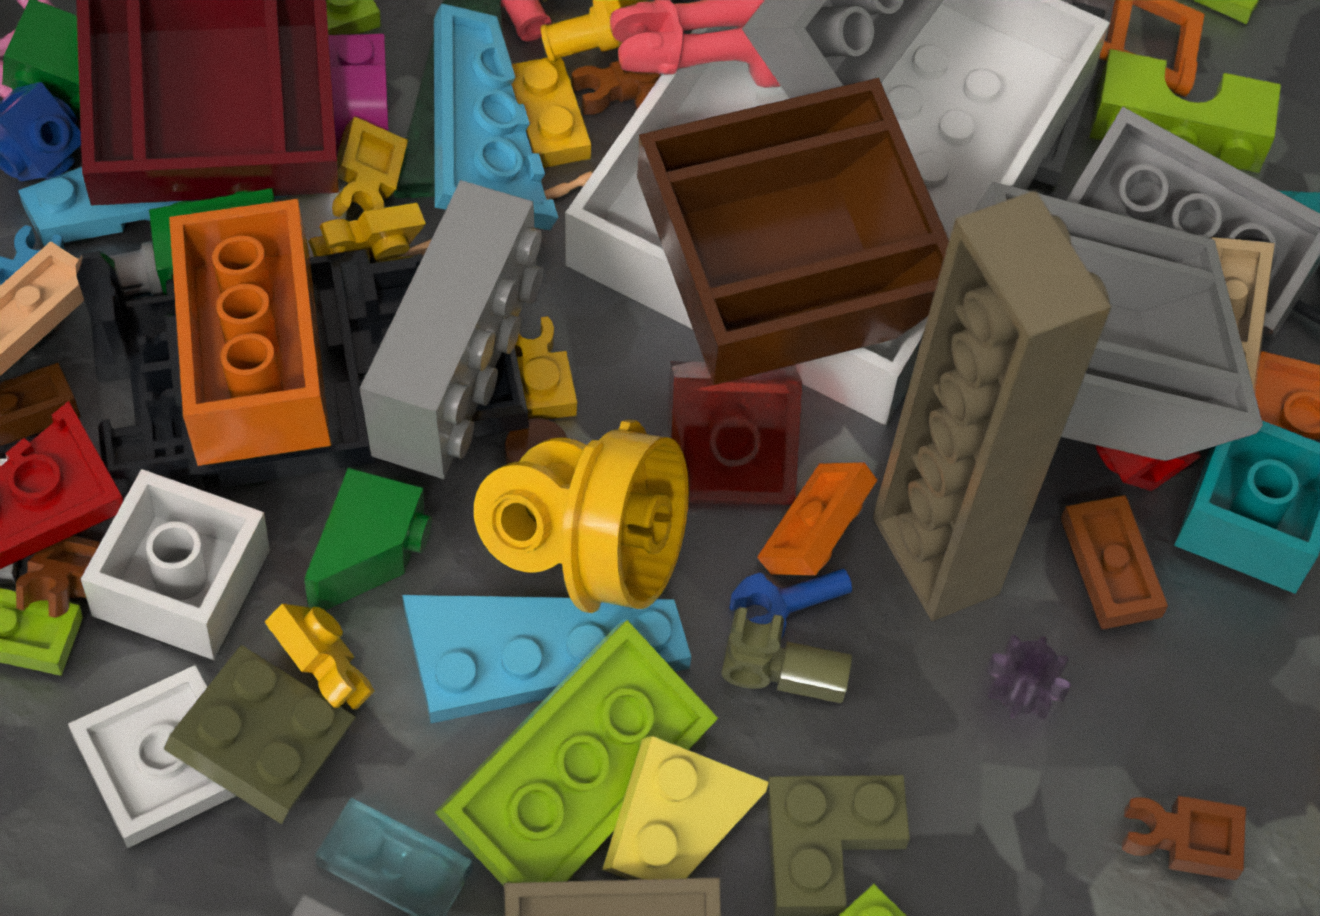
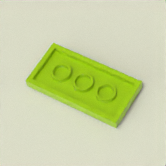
M626 620L619 623L434 813L503 886L504 883L567 882L615 830L642 739L654 736L689 750L718 718L631 623Z

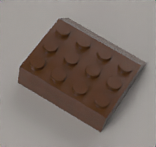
M879 77L639 134L637 179L713 385L897 339L928 317L949 239Z

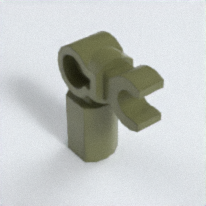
M739 607L735 610L721 671L722 677L727 682L742 688L759 689L768 686L770 681L778 683L777 690L842 704L848 685L852 655L788 641L785 648H781L780 643L784 627L782 616L774 614L771 623L757 624L747 619L748 609Z

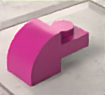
M384 34L328 35L337 155L344 128L354 116L389 131Z

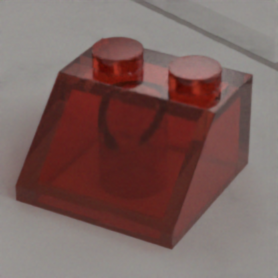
M670 361L668 437L678 443L685 458L689 485L688 502L793 504L796 499L802 379L795 365L713 385L705 362Z

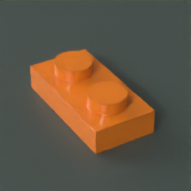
M865 462L818 464L757 556L771 575L816 576L819 570L829 561L833 548L850 522L860 513L864 500L878 480Z

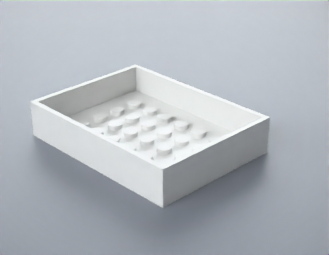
M944 0L883 80L882 86L949 240L955 218L972 213L992 181L1027 190L1037 173L1038 166L1043 158H1046L1064 128L1069 115L1094 76L1110 22L1062 0ZM702 28L693 30L691 34L713 33L737 28ZM740 61L712 62L677 69V72L671 75L662 74L565 212V266L693 329L637 179L639 134L790 99L781 86L763 88L756 85L749 73L748 63ZM928 317L897 339L780 368L775 371L886 426L908 390Z

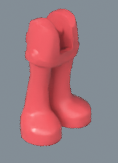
M670 0L638 2L635 5L616 9L610 16L611 33L617 41L622 42L618 48V58L622 70L671 75L675 74L677 69L712 62L740 61L748 63L749 73L756 85L763 88L781 86L742 30L764 0H702L692 3H672ZM714 27L737 28L704 34H684L683 32Z

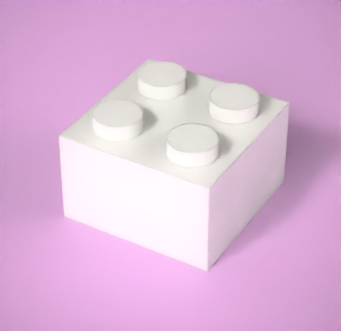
M141 469L81 577L91 615L214 660L270 551L264 512Z

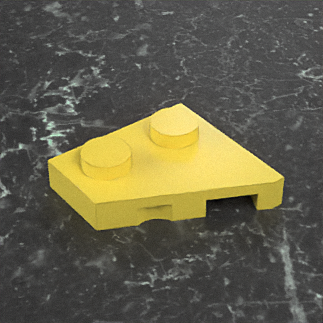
M654 736L642 739L602 870L627 880L686 879L764 795L769 782Z

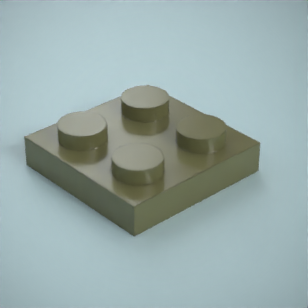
M240 645L170 733L163 750L282 824L348 733L355 716L341 707L334 708L324 696L245 646Z

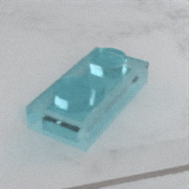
M352 797L315 854L316 864L321 868L413 916H445L472 872L471 859Z

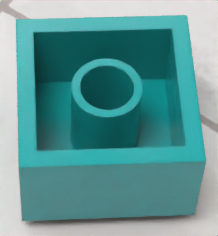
M1262 420L1263 426L1256 434L1210 448L1174 546L1296 594L1320 552V443Z

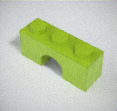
M1113 49L1109 50L1097 87L1089 138L1103 140L1120 110L1124 107L1238 170L1260 172L1275 139L1281 84L1223 73L1212 100L1199 103L1190 102L1179 98L1168 88L1165 81L1166 60Z

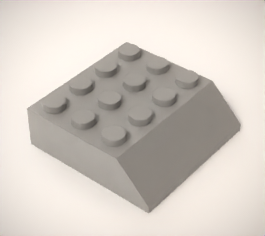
M992 181L974 211L1031 191ZM1038 193L1051 215H1057L1065 223L1070 234L1072 247L1087 270L1100 277L1108 292L1111 310L1061 437L1168 461L1256 434L1263 426L1215 240Z

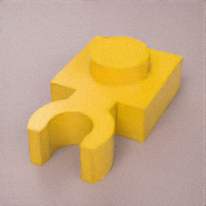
M355 116L344 128L337 155L338 179L348 182V184L333 200L332 213L334 216L340 218L348 210L351 202L359 204L363 211L384 208L383 198L387 199L396 190L408 142L407 139Z
M418 203L364 211L358 220L334 219L321 223L319 228L322 236L312 237L308 240L314 257L365 249L369 251L370 258L374 257L375 261L381 262L385 261V259L401 257L410 249L409 244L426 223Z
M548 316L541 317L540 336L538 338L526 339L519 333L515 344L528 419L541 418L550 420L577 416V399L567 351L552 352L554 325Z
M282 603L265 621L300 671L309 672L315 676L322 695L334 708H339L347 701L352 709L357 710L375 692L369 680L350 664L355 657L340 638L343 635V630L335 618L324 609Z

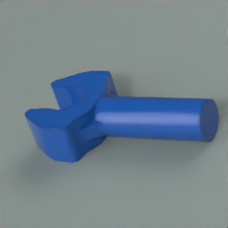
M845 569L821 575L785 588L775 586L767 580L763 573H757L746 577L733 591L729 609L735 611L739 607L747 608L756 604L763 606L768 611L767 614L749 619L757 624L771 623L774 614L782 616L784 627L781 639H783L787 625L786 620L790 613L850 594L852 592V584Z

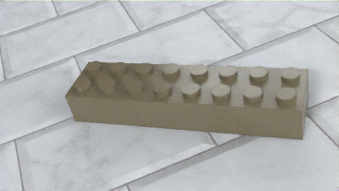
M1036 190L955 218L872 517L931 621L1000 594L1111 310L1108 292L1104 283L1098 275L1087 270L1072 247L1070 234L1065 223L1057 215H1051Z

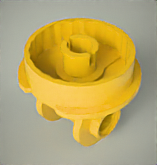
M631 419L621 421L619 429L611 430L599 440H592L587 445L570 438L545 440L527 451L519 462L506 464L493 471L483 480L477 490L474 501V520L477 532L488 551L497 560L512 569L529 573L542 572L561 563L568 594L573 604L582 612L594 613L598 611L601 602L634 609H645L652 605L664 591L680 554L686 528L689 500L688 473L685 458L675 440L669 437L647 434L644 427L637 420Z

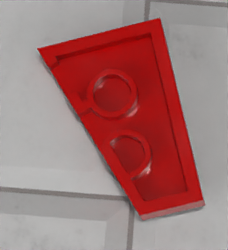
M69 401L51 415L53 423L30 442L23 438L5 453L8 461L0 466V569L115 516L123 503L121 493Z

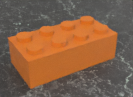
M298 199L169 217L183 418L197 465L202 466L331 446L310 255Z

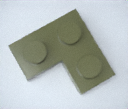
M904 775L768 777L769 783L766 795L774 916L840 915L847 906L842 850L906 849L910 836Z

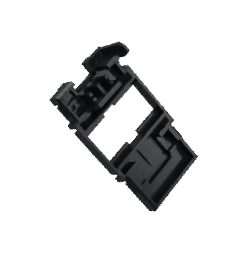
M363 249L310 258L312 282L318 283L328 350L344 349L349 381L334 383L343 443L198 466L183 418L174 279H169L165 283L167 295L126 299L114 259L101 251L83 253L75 268L76 277L91 318L97 379L99 382L131 378L136 425L113 429L110 419L102 420L98 425L101 459L121 495L128 494L141 469L174 481L177 480L185 485L191 484V487L206 491L204 476L218 474L221 487L226 488L376 463L375 457L371 456L360 386L424 255H409L371 263L369 251ZM515 347L510 354L502 352L495 366L498 370V377L492 398L486 406L478 404L471 419L474 422L472 438L529 428L528 411Z

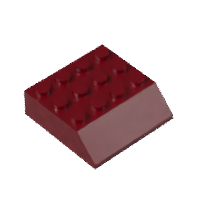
M76 0L82 175L91 206L206 200L230 196L240 191H259L271 188L274 196L339 193L326 0Z

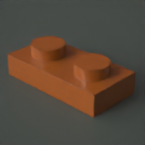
M1126 495L1066 506L1061 516V521L1101 630L1162 618L1168 608V604Z

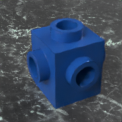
M42 82L17 87L0 101V169L9 176L17 178L20 182L38 178L47 180L63 174L75 162V158L71 153L81 145V131L76 126L77 118L74 112L64 101L52 96Z

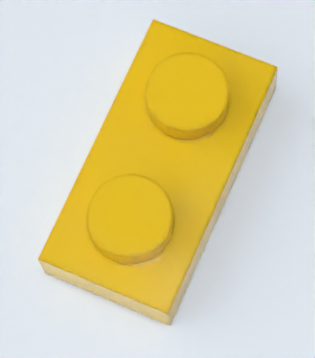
M547 57L512 64L516 77L512 83V88L517 103L524 104L530 123L526 134L532 153H539L543 168L591 159V142L563 59L559 58L557 61L550 62V59Z

